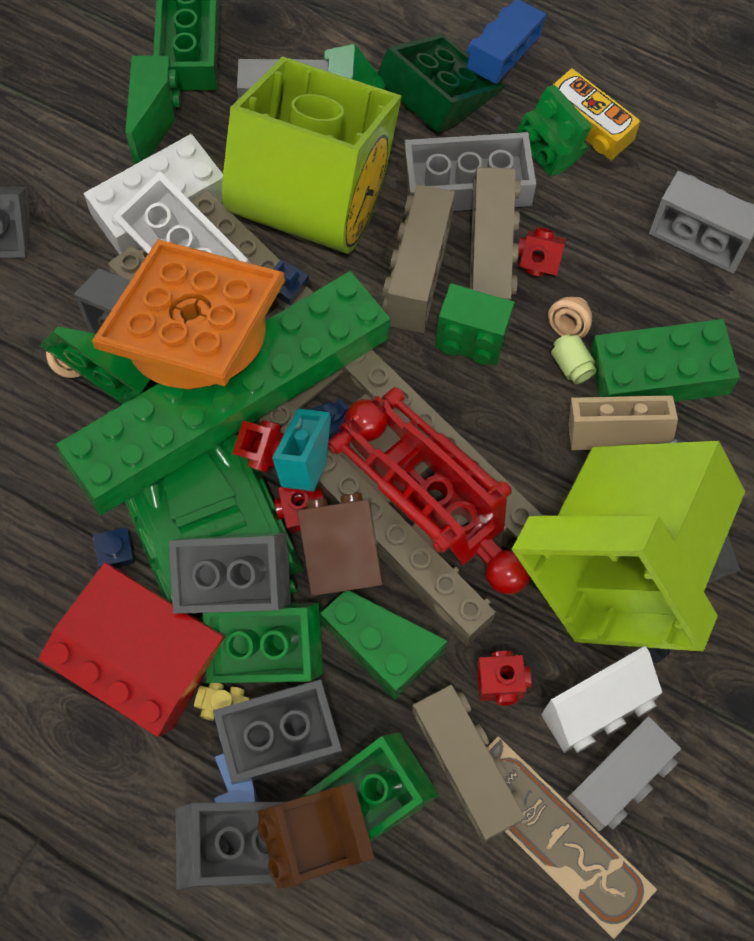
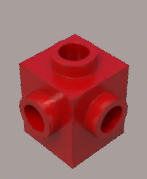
M536 227L535 231L529 229L527 238L520 237L518 256L521 257L519 267L526 268L525 272L536 276H543L544 273L557 276L566 238L554 236L555 232L547 228Z
M243 420L232 454L248 459V467L267 473L269 467L275 468L272 457L284 436L280 432L282 426L266 420H262L261 425Z
M280 487L278 488L280 498L274 499L278 518H285L290 534L301 532L297 511L306 509L307 501L324 499L322 488L313 492ZM304 502L302 505L297 506L298 503Z
M497 651L491 654L492 657H479L476 665L479 701H496V705L509 706L517 704L518 699H523L526 688H531L530 666H524L523 655L513 656L512 651Z

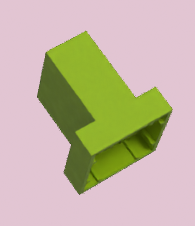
M719 441L592 447L558 516H529L512 551L575 642L704 652L718 617L704 590L745 494V490Z

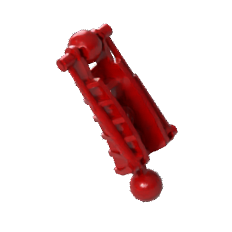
M393 387L382 398L375 396L372 400L361 399L352 403L346 411L344 422L339 426L341 432H338L328 440L329 451L336 455L343 452L378 485V489L432 539V546L438 553H444L450 548L462 566L478 555L487 565L486 577L491 588L500 594L507 595L522 591L529 583L530 575L513 551H502L493 541L505 528L506 498L512 494L511 486L507 482H497L443 433L436 432L403 403L405 398L401 389ZM397 408L398 410H400L407 418L411 420V422H408L406 424L393 411V409ZM388 425L400 440L383 453L378 448L375 450L368 442L380 438ZM418 427H419L424 433H426L429 437H427V436L424 435L421 431H419V430H418ZM349 442L352 443L354 448L366 459V461H364L355 451H353L349 447ZM422 462L435 473L426 480L414 470ZM438 490L444 495L445 499L436 501L428 491ZM461 515L465 517L468 525L461 527L452 516Z

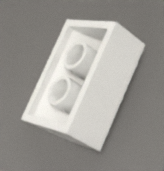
M644 646L550 700L541 716L564 753L572 748L577 753L596 742L593 738L594 735L603 730L609 735L626 725L625 717L634 712L640 717L657 706L654 700L662 693L650 652Z

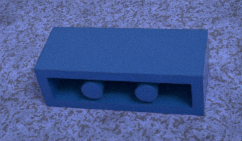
M514 0L508 7H503L497 19L493 23L489 22L480 37H475L470 42L467 49V54L469 55L467 68L498 84L540 38L546 13L521 0Z

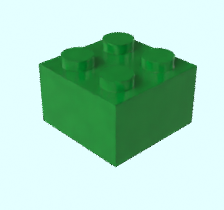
M450 283L439 314L435 348L441 349L448 355H461L471 358L476 363L482 365L492 364L497 366L508 334L514 301Z

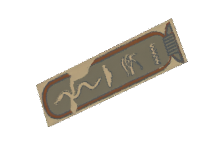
M498 736L487 749L492 758L497 756L507 772V777L504 778L510 791L516 790L519 793L526 807V810L522 812L525 819L505 832L615 939L657 889Z

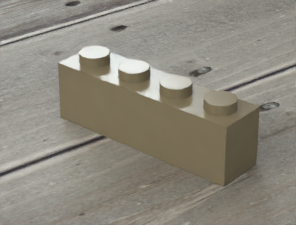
M477 167L473 174L469 289L507 300L511 299V294L516 295L517 275H512V262L517 263L518 243H513L514 230L518 231L520 214L519 211H514L515 198L519 199L521 180L516 179V169Z
M450 685L414 704L412 714L483 844L520 824L525 819L522 812L526 810V807L519 793L516 790L510 791L504 780L507 777V772L497 756L492 758L485 745L489 744V740L480 724L474 726L468 712L471 711L466 697L462 692L456 693L453 686Z

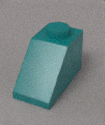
M297 408L272 457L281 487L314 492L326 467L331 421L330 412Z

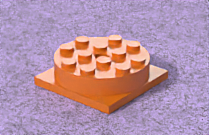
M157 239L93 338V345L95 349L131 359L142 374L166 386L184 389H194L214 384L226 386L229 379L244 370L260 351L266 333L265 315L285 282L284 272Z

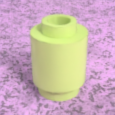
M566 334L554 342L551 354L568 380H572L574 384H580L596 373L595 360L578 335L571 336Z

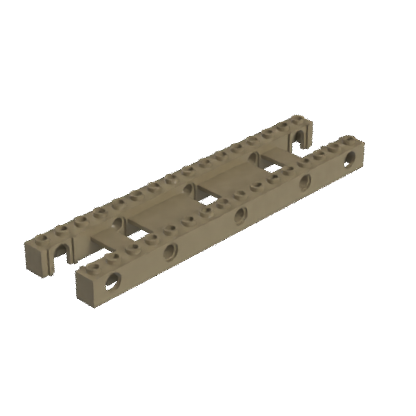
M208 190L191 201L251 264L273 269L280 261L232 213L227 212L224 205ZM132 245L108 263L110 272L117 273L124 279L131 281L146 255L142 249L138 250ZM306 286L291 306L313 292ZM276 297L271 305L274 310L265 316V321L290 307V305ZM370 350L253 422L254 424L261 425L262 420L278 424L282 426L280 432L285 434L297 408H303L338 378L345 385L349 384L362 396L359 400H372L375 396L382 398L389 390L396 387L404 393L405 400L403 403L436 432L443 433L497 482H507L511 486L512 494L506 498L505 528L497 538L500 543L504 541L508 544L513 536L518 538L529 516H543L373 350ZM397 408L393 409V411L406 424L408 422H411V420L407 418L400 410H398ZM387 425L385 432L380 438L368 443L375 450L378 448L385 453L400 438ZM418 427V430H419V431H421L424 435H426L427 437H429L426 433H424V432ZM349 442V447L353 451H355L364 461H366V459L354 448L352 443ZM327 449L326 467L315 490L322 488L324 499L327 498L329 505L342 503L341 496L362 493L363 499L371 498V511L379 557L467 647L492 624L496 612L490 607L491 602L487 598L483 600L459 575V569L457 567L453 569L432 546V539L416 524L410 526L389 504L391 501L378 489V485L343 452L336 455ZM422 462L414 470L422 476L430 468ZM461 515L452 516L461 527H465L468 524L465 517Z

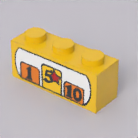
M571 68L553 84L559 88L591 124L592 129L585 140L598 153L605 155L612 161L635 140L641 121Z

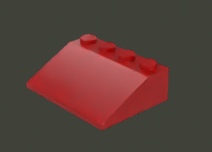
M106 562L57 624L38 660L159 737L175 728L225 636L189 613L173 614V604Z

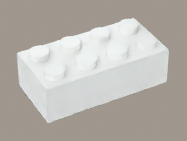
M192 134L84 193L90 214L119 254L132 245L137 249L141 247L121 228L112 215L159 171L190 202L206 190L222 202L223 174Z
M161 171L112 215L121 228L147 254L157 239L250 263Z

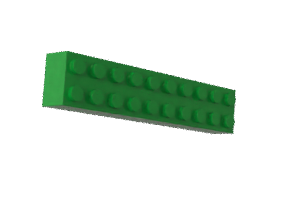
M349 271L266 320V333L260 351L244 370L229 379L226 386L214 384L206 387L184 389L159 383L57 443L56 446L62 463L101 516L240 431L243 420L251 423L255 422L388 340L391 318L353 273Z

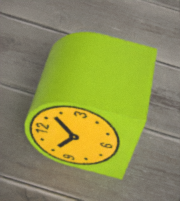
M282 56L230 107L222 179V201L225 210L234 215L340 252L351 253L361 240L369 224L381 192L402 96Z

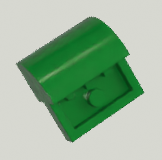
M551 85L545 88L535 110L525 113L516 133L528 132L533 158L552 177L568 169L584 154L588 148L584 141L592 126L556 85Z

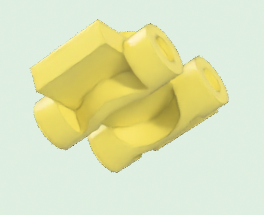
M210 683L209 688L199 687L194 707L202 710L201 718L214 721L213 710L250 699L243 696L245 690L241 688L231 687L230 692L223 690V684Z

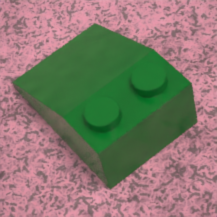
M132 56L125 133L134 165L153 154L175 121L176 107H181V90L176 89L178 84L177 70L171 69L169 56Z
M57 326L40 344L42 349L119 403L139 395L150 380L136 368L131 359L95 349L92 340L96 333Z
M319 602L291 603L287 607L273 611L203 613V622L225 636L206 670L207 683L311 682L323 674Z
M400 732L381 736L300 798L354 782L370 842H372L440 795Z

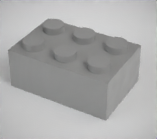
M678 170L662 197L649 234L734 274L754 237V204L743 201L728 194L723 189L715 188L700 181L695 176L687 175Z

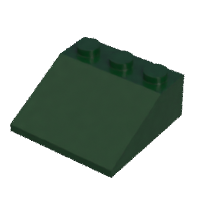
M443 33L388 47L377 72L386 84L385 89L401 95V101L405 104L406 108L415 112L426 122L430 129L436 132L457 126L500 93L505 86L500 81L496 84L467 68L469 55Z

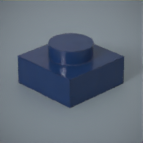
M127 527L93 535L99 569L106 562L115 568L135 564L130 533Z

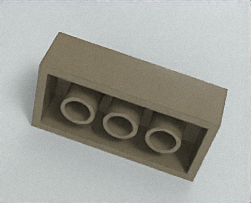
M417 184L414 196L408 195L404 213L406 215L405 223L401 222L398 232V250L394 249L390 264V269H392L391 276L386 277L383 289V296L385 298L382 309L391 318V327L419 333L425 332L451 228L455 191Z

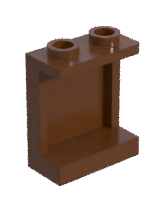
M362 493L341 496L342 503L328 505L327 498L307 501V508L297 511L311 596L379 586L385 582L383 567L381 568L374 530L371 511L372 500L371 498L363 499Z
M354 782L257 811L259 817L258 831L262 840L266 843L270 858L268 862L269 873L276 882L277 889L293 887L309 879L341 868L375 859Z

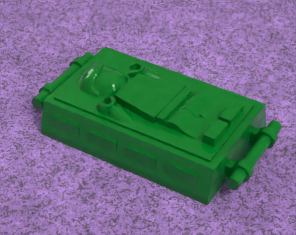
M239 431L125 501L163 598L171 603L169 540L287 532L282 519L278 518L275 503L261 472L248 467V459L232 454ZM287 532L289 577L304 571V567ZM292 579L289 580L290 595L297 592ZM189 613V614H191L192 616L196 617V616L201 615V614H203V613ZM203 616L198 618L200 621L203 622Z

